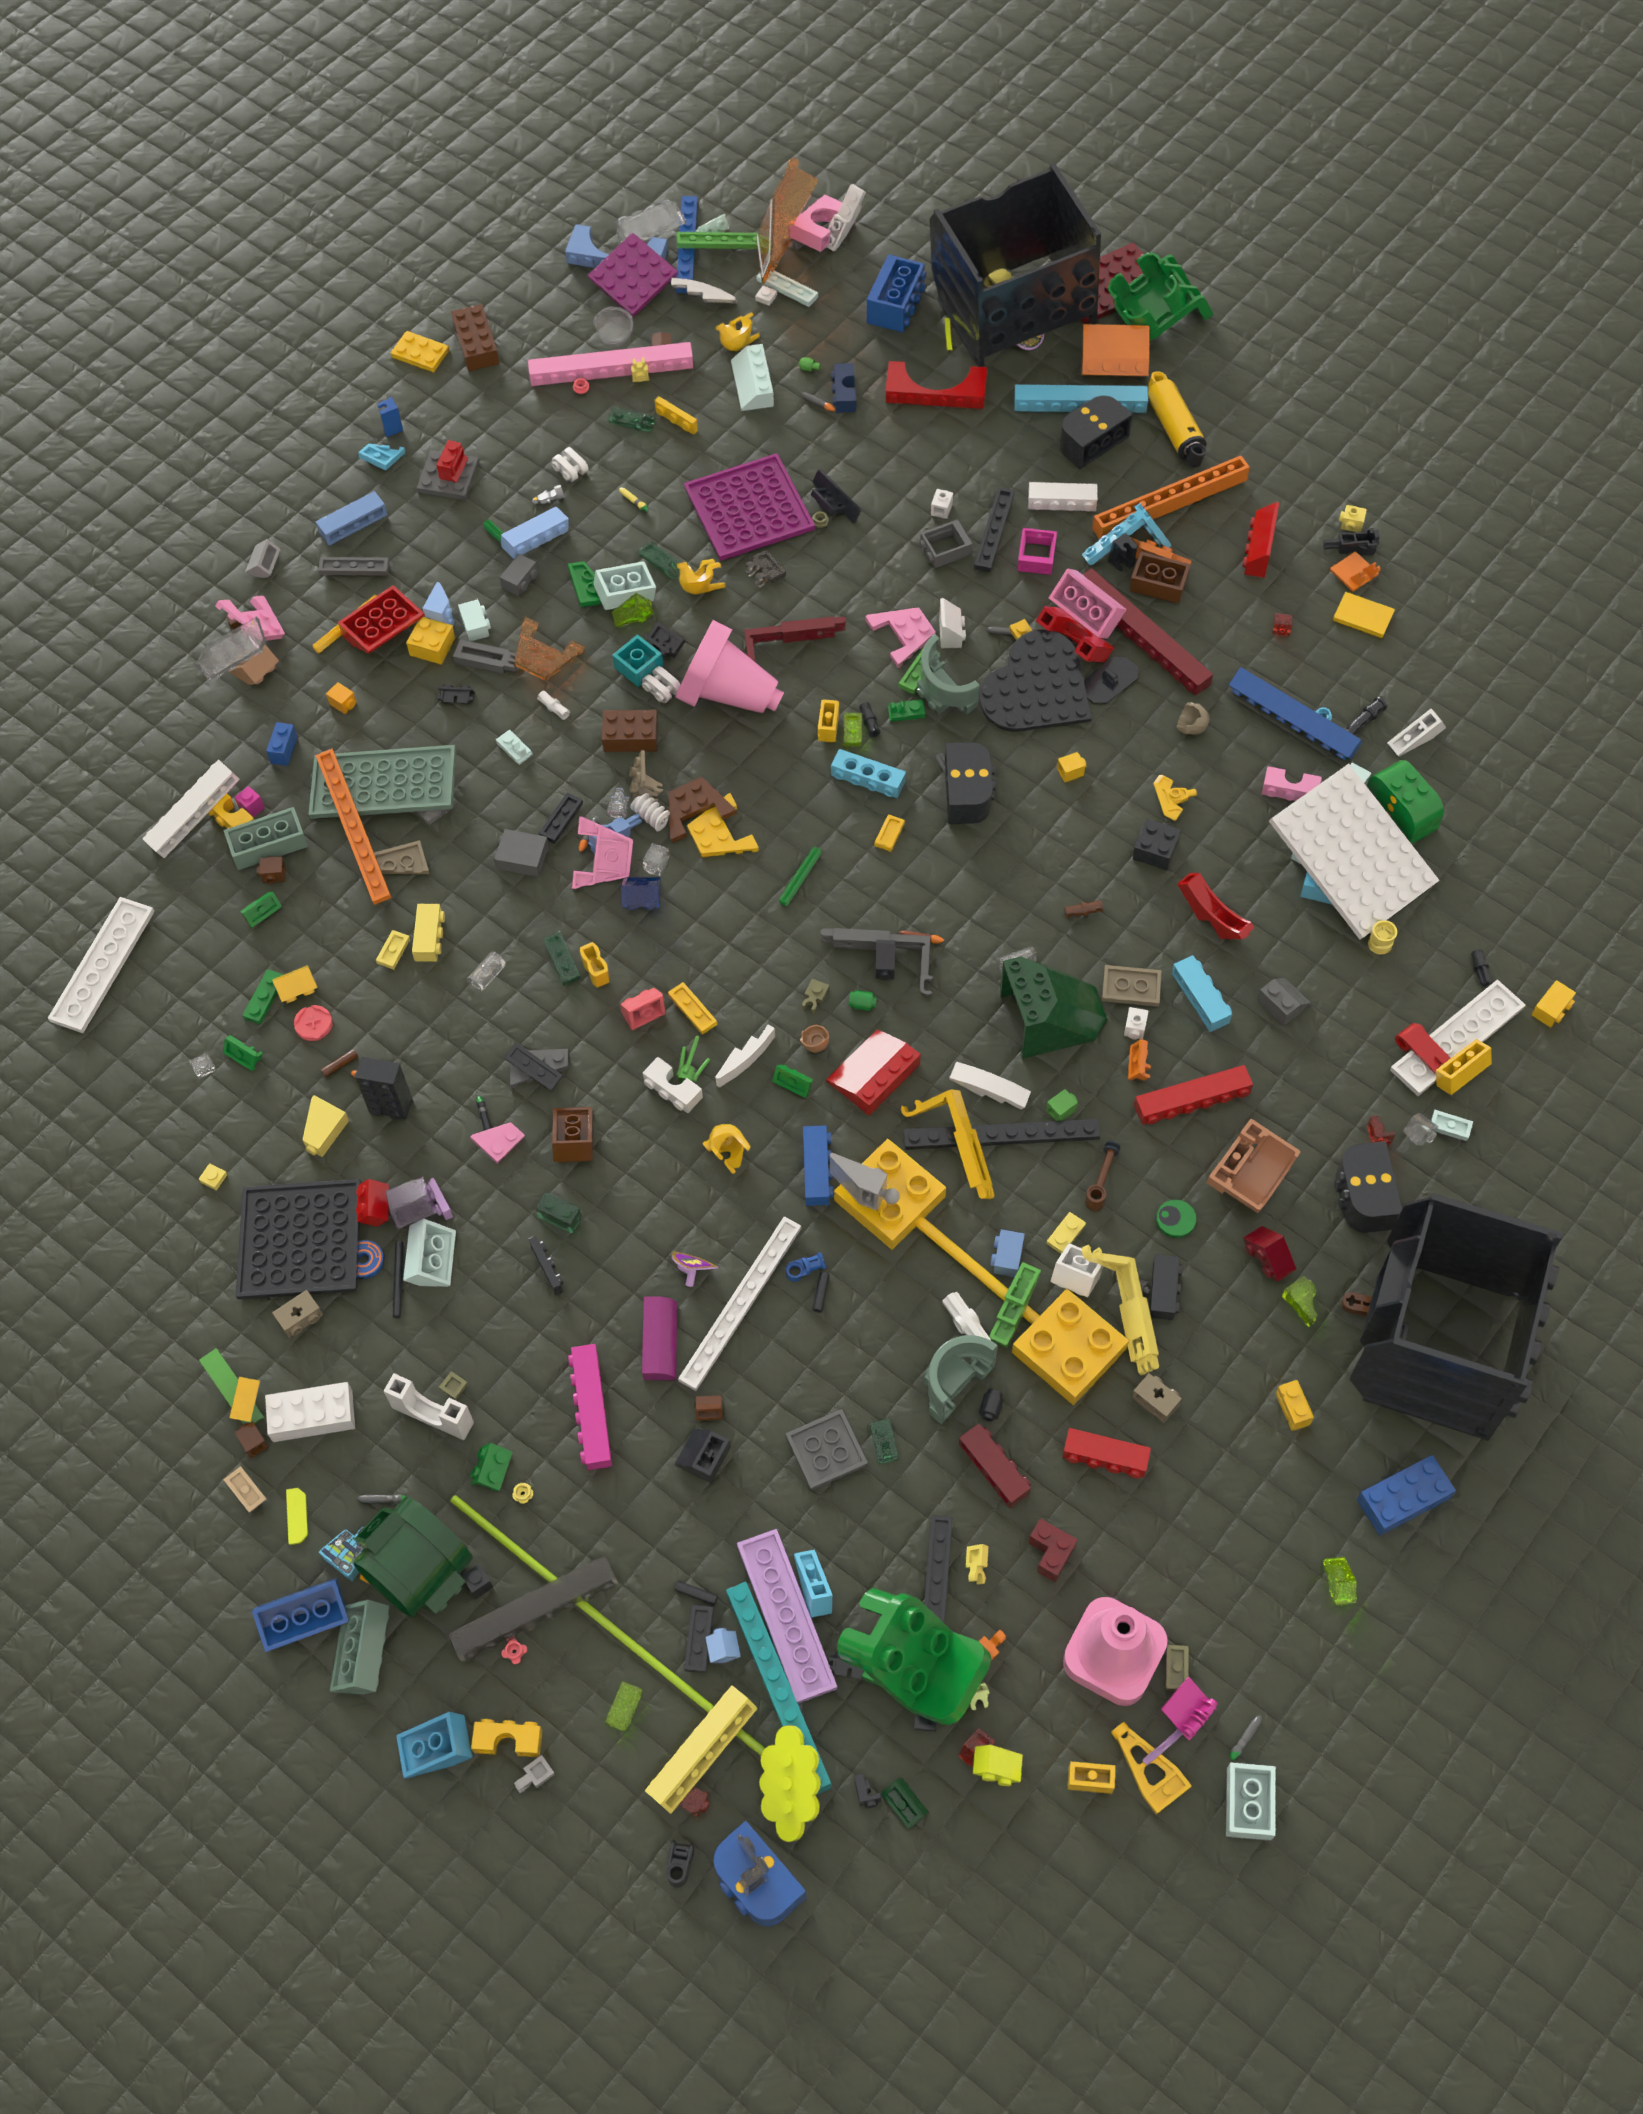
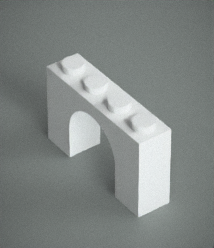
M394 1373L384 1389V1393L393 1409L462 1440H465L474 1423L466 1405L450 1398L447 1399L444 1406L436 1404L422 1396L415 1389L412 1381Z

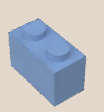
M1001 1229L1000 1236L995 1237L994 1248H997V1253L992 1254L990 1265L994 1266V1274L1010 1277L1016 1276L1020 1264L1024 1233Z

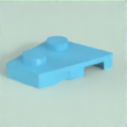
M367 444L358 453L359 458L387 470L405 454V448L400 447L399 450L390 449V446Z

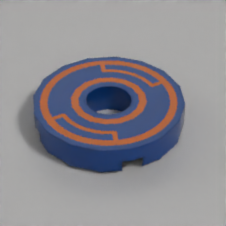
M369 1240L359 1241L358 1278L369 1279L375 1276L383 1267L384 1254L380 1246L375 1242ZM364 1255L369 1256L367 1263H359L360 1257Z

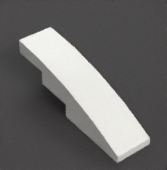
M671 278L673 288H687L688 295H703L704 302L736 303L734 296L719 288L693 280Z
M767 1025L759 1039L751 1036L742 1051L735 1047L715 1077L716 1086H723L746 1070L775 1038V1028Z
M959 1062L955 1063L949 1078L982 1097L987 1095L1000 1103L1006 1101L1021 1110L1025 1108L1031 1091L1011 1081Z

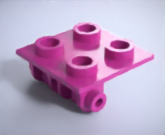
M1188 1677L1161 1710L1187 1740L1190 1741L1217 1709L1218 1703L1212 1698L1209 1700L1191 1678Z

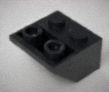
M694 1429L674 1465L712 1483L731 1448L730 1439L710 1430Z

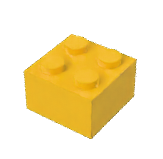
M425 617L419 619L406 642L410 656L442 665L455 640L453 625Z

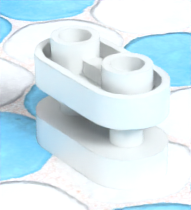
M570 447L562 452L564 457L558 454L552 458L553 468L559 471L567 481H575L578 478L577 472L583 475L589 471L583 458Z
M658 666L652 671L653 676L648 674L642 679V687L645 691L651 692L659 702L666 703L672 698L671 693L677 694L680 683L665 669Z

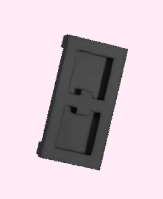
M1127 533L1113 540L1108 562L1112 563L1119 571L1123 570L1122 566L1119 565L1120 563H1124L1129 569L1133 567L1138 546Z

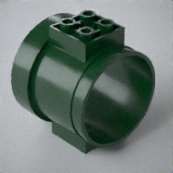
M406 1496L393 1510L383 1507L353 1539L362 1550L351 1562L357 1571L383 1597L402 1613L413 1619L422 1608L434 1614L446 1608L448 1605L447 1601L462 1590L465 1580L459 1574L473 1560V1556L461 1540L444 1523L420 1503Z

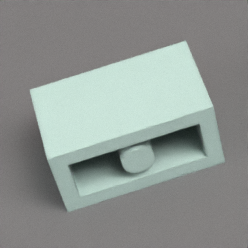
M478 599L459 604L460 615L469 641L489 637L488 629H491L489 619L484 618L486 616L484 605L480 606Z

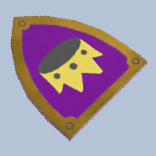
M675 1251L672 1253V1259L678 1264V1269L687 1274L686 1286L693 1287L697 1270L718 1269V1266L704 1259Z

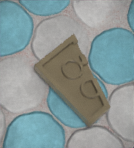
M420 840L374 853L382 874H430Z

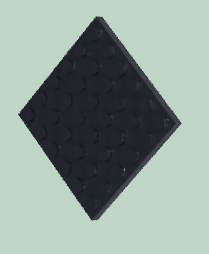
M349 1179L243 1187L236 1298L239 1300L297 1296L305 1290L310 1295L357 1291L360 1222H357L356 1207L358 1196L356 1191L358 1185L362 1183L361 1180Z

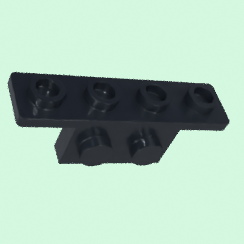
M818 469L813 479V484L818 489H813L811 496L828 514L837 515L843 513L852 523H856L861 508L821 469Z

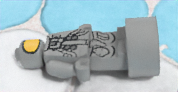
M561 485L555 486L552 491H544V493L538 495V498H533L532 503L535 505L539 504V502L546 504L547 502L551 503L550 500L565 498Z

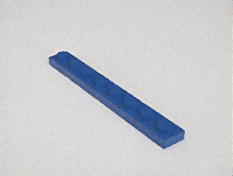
M682 196L680 232H696L697 196ZM695 248L678 249L677 278L693 280ZM676 288V293H687V288Z

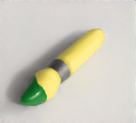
M625 488L619 489L620 493L638 506L639 509L648 511V506L644 502H641Z

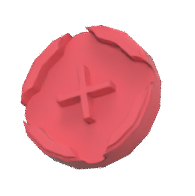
M311 1005V1007H305L295 1016V1030L298 1036L304 1040H320L331 1031L333 1026L332 1017L329 1011L322 1006Z

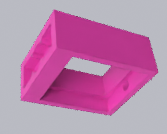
M1023 528L1017 571L1052 575L1057 532ZM1025 544L1051 546L1049 558L1024 555Z

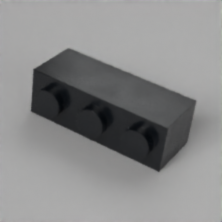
M1155 1254L1149 1307L1151 1318L1173 1320L1175 1314L1179 1313L1180 1302L1176 1301V1297L1180 1295L1181 1283H1178V1276L1182 1275V1264H1179V1257Z

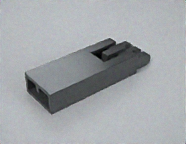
M461 639L453 655L454 663L502 674L506 670L515 671L519 663L518 660L521 658L520 654L510 652L508 649Z

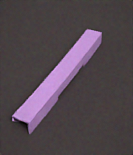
M1178 1729L1142 1761L1148 1765L1183 1734Z

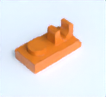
M1140 1039L1130 1045L1128 1080L1130 1081L1136 1078L1145 1081L1150 1078V1075L1145 1073V1071L1151 1069V1066L1146 1063L1148 1055V1041Z

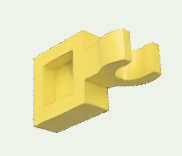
M980 1544L967 1547L966 1568L970 1569L968 1578L970 1582L976 1581L977 1585L985 1584L986 1577L982 1568L987 1567V1545Z

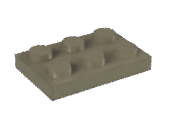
M1105 965L1102 1001L1159 1007L1162 970Z

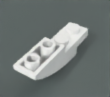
M850 184L838 213L834 214L828 227L831 234L830 243L827 248L832 251H836L862 208L860 204L866 192L854 184Z

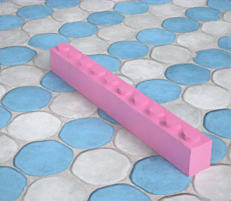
M686 342L528 360L531 386L574 382L578 378L592 380L632 375V360L635 358L636 362H641L643 357L645 358V364L648 365V373L693 368L691 344Z

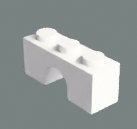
M657 1057L643 1072L644 1084L648 1088H654L658 1091L663 1099H669L673 1102V1105L678 1110H684L686 1113H689L703 1098L702 1089L688 1078L680 1085L668 1083L673 1077V1069Z

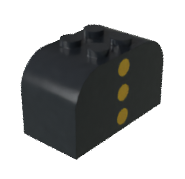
M1097 396L1085 402L1078 409L1071 411L1063 420L1060 441L1061 453L1080 470L1129 438L1133 414L1115 398L1110 396Z
M946 743L944 763L946 766L945 784L948 824L980 823L990 813L991 801H994V791L996 789V783L993 780L995 769L994 764L991 765L990 753L983 745L978 743Z
M1386 1141L1353 1145L1345 1151L1336 1172L1334 1187L1340 1196L1338 1200L1339 1208L1343 1210L1347 1224L1356 1231L1369 1233L1392 1230L1402 1210Z

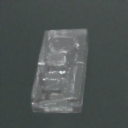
M616 788L615 796H611L607 808V817H626L630 798L624 797V788Z

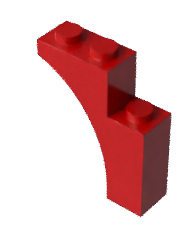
M1189 873L1177 884L1198 920L1210 921L1220 939L1242 940L1248 937L1249 932L1254 929L1250 921L1235 914L1218 899L1205 882L1201 873Z

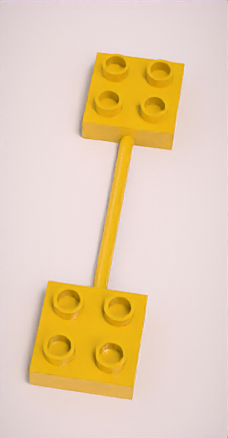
M889 1139L862 1164L873 1169L879 1168L887 1174V1189L894 1188L900 1194L897 1203L888 1204L883 1198L878 1211L859 1204L841 1184L834 1190V1201L891 1250L917 1227L1005 1301L1008 1288L925 1219L946 1197V1187ZM1066 1289L1041 1316L1027 1305L1022 1317L1032 1325L1015 1341L1012 1353L1074 1406L1126 1351L1129 1340L1070 1290Z

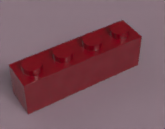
M977 1424L959 1437V1446L1011 1509L1030 1495L1031 1483L1024 1475L1021 1476L1017 1471L1018 1467L1014 1461L1007 1459L1002 1446L999 1443H994L989 1430Z

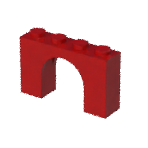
M1045 606L1036 619V622L1046 630L1062 633L1077 642L1078 646L1074 652L1088 662H1106L1114 649L1108 642L1098 638L1062 608Z

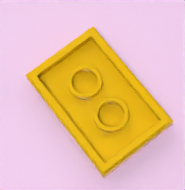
M1345 592L1333 621L1383 638L1395 609Z

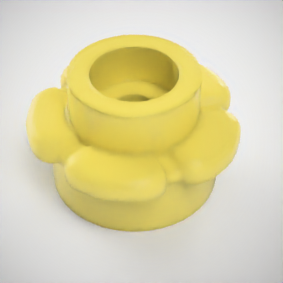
M520 1483L513 1489V1499L521 1504L527 1503L533 1497V1490H531L529 1484Z

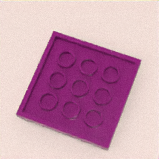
M632 232L588 274V278L634 317L671 281V278H675L678 275V271Z

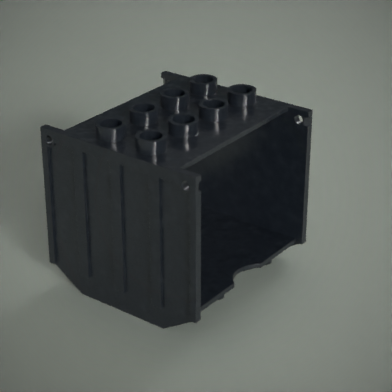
M1055 163L1051 164L1043 172L1022 180L1021 178L1018 179L1015 183L1008 185L997 196L991 198L979 196L971 200L966 199L964 203L940 211L939 208L934 210L929 221L931 269L938 293L937 301L977 367H984V357L1084 317L1089 318L1092 325L1097 324L1101 232ZM1046 256L1051 260V263L983 289V280L996 270H1013Z
M1435 1193L1430 1197L1405 1203L1387 1239V1244L1391 1249L1377 1275L1373 1296L1360 1338L1364 1350L1349 1378L1363 1396V1401L1489 1441L1506 1415L1516 1418L1521 1403L1525 1404L1529 1398L1533 1379L1526 1376L1530 1364H1536L1541 1350L1542 1341L1535 1338L1539 1327L1543 1328L1549 1315L1551 1304L1544 1302L1547 1291L1553 1290L1558 1277L1559 1266L1552 1264L1556 1247L1561 1241L1563 1233ZM1416 1268L1508 1297L1511 1295L1521 1300L1504 1371L1399 1338Z

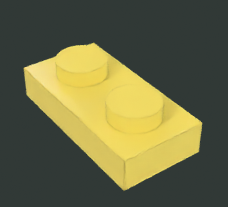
M392 930L376 959L377 964L394 970L410 941V937Z
M1069 1212L1049 1237L1046 1244L1062 1254L1067 1245L1072 1244L1083 1230L1086 1222Z

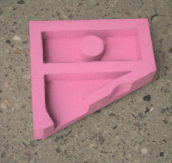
M510 1122L473 1134L470 1139L498 1164L525 1135Z

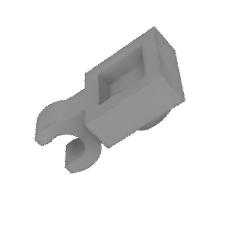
M541 1755L523 1768L526 1775L518 1779L514 1784L519 1793H522L532 1783L538 1788L555 1774Z

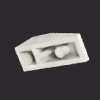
M1430 709L1391 739L1388 744L1398 756H1401L1433 739L1446 727L1436 713Z

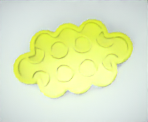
M792 1725L780 1728L776 1734L775 1745L766 1747L762 1752L761 1765L764 1773L760 1777L759 1782L760 1788L765 1795L761 1802L762 1813L769 1821L776 1822L777 1834L783 1841L787 1842L800 1839L804 1833L805 1822L812 1821L817 1817L820 1806L815 1795L821 1786L820 1778L815 1772L819 1764L818 1753L812 1746L804 1745L801 1730Z

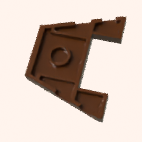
M703 777L669 791L670 839L672 843L687 837L682 825L683 821L713 807L717 808L722 820L737 814L735 808Z

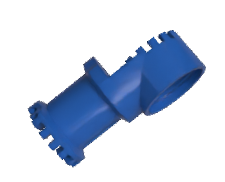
M818 1252L815 1256L803 1257L789 1263L786 1267V1277L788 1280L797 1282L803 1276L809 1275L811 1271L821 1268L823 1270L826 1269L822 1253ZM796 1267L800 1270V1274L793 1276L789 1273V1270Z

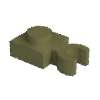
M812 979L805 992V998L807 999L802 1003L803 1010L806 1009L807 1005H812L811 1011L815 1013L817 1002L823 1003L828 993L829 985Z

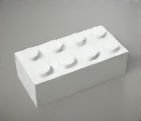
M348 1382L265 1395L267 1431L273 1442L355 1429L353 1394Z

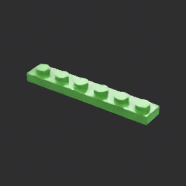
M676 232L677 248L758 249L756 238L758 233ZM759 233L760 249H769V233ZM772 238L770 243V249H772Z

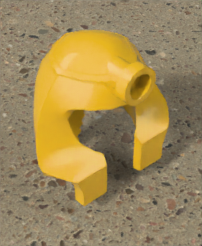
M752 312L743 317H737L729 325L722 323L715 327L720 333L721 344L729 351H739L759 338V333L750 337L752 321L749 318L753 316ZM741 321L742 328L736 330V323Z
M714 559L703 560L696 572H693L686 562L677 564V568L680 570L679 581L681 587L686 593L693 595L724 588L725 583L710 584L713 577V569L721 567L720 563H715Z
M721 1124L714 1127L709 1139L703 1142L705 1148L709 1152L713 1151L720 1160L723 1159L722 1152L731 1153L730 1158L725 1159L724 1163L732 1174L736 1172L735 1168H739L741 1165L744 1148L747 1151L750 1150V1145L737 1127L731 1124Z

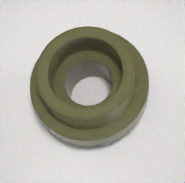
M816 512L812 517V521L815 527L823 528L828 525L829 518L824 512Z

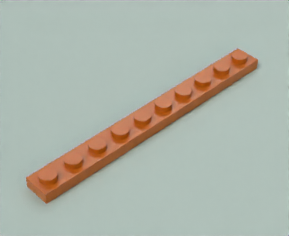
M329 749L317 754L316 758L374 905L392 898L334 750Z

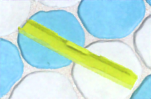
M945 318L948 352V350H952L950 320Z

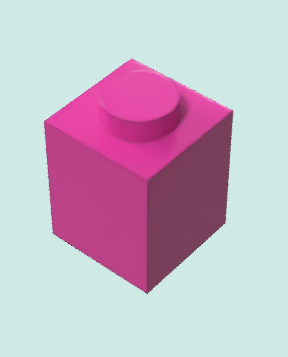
M249 786L235 796L239 809L243 808L253 818L265 809L261 797Z

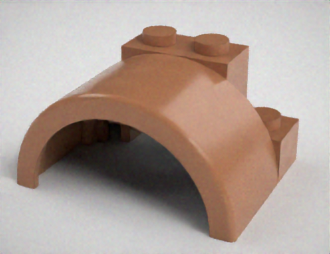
M1250 1119L1223 1159L1213 1170L1206 1183L1222 1194L1226 1192L1254 1212L1259 1213L1299 1156L1300 1150L1253 1119ZM1258 1144L1255 1149L1252 1147V1145Z

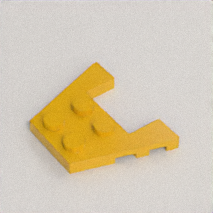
M731 793L727 794L724 798L737 810V805ZM716 807L705 811L687 825V829L701 857L725 855V853L730 852L740 854L743 851H759L753 835L734 841Z

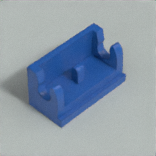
M392 397L380 402L378 408L387 407L379 411L386 437L403 431L398 407Z

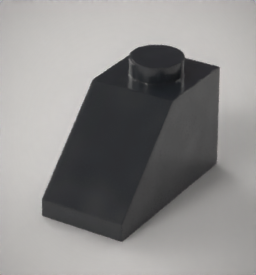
M876 940V978L882 980L894 979L895 940Z

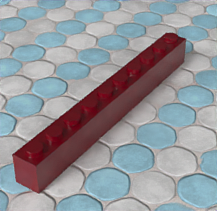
M1092 568L1083 574V576L1127 609L1116 627L1124 632L1126 637L1133 640L1140 649H1143L1151 659L1158 662L1164 670H1167L1176 681L1183 684L1195 696L1211 685L1213 674Z

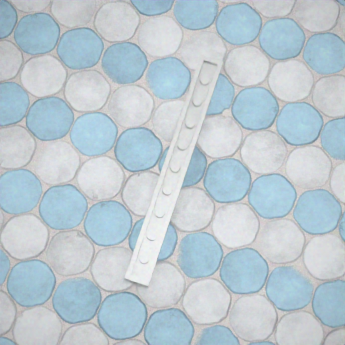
M783 1217L678 1378L679 1382L697 1391L800 1232L801 1225Z

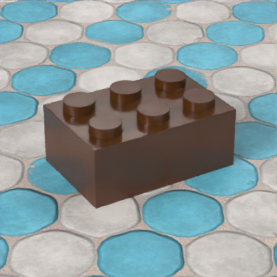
M1140 552L1131 577L1129 591L1180 604L1191 564Z
M603 710L602 745L604 752H641V750L657 752V710Z

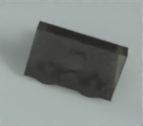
M739 1834L736 1836L738 1844L755 1868L754 1870L749 1868L740 1876L742 1879L739 1881V1884L747 1897L769 1880L767 1875L769 1870L761 1855L757 1858L754 1854L756 1853L755 1847L748 1837L743 1838Z

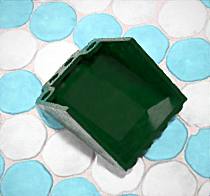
M1022 956L1004 960L1000 997L1014 995L1024 1021L1021 1058L1024 1059L1095 1041L1101 1028L1107 1021L1096 986L1073 975Z

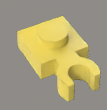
M643 357L641 362H636L634 358L632 360L633 366H631L633 382L648 381V365L645 364V358Z

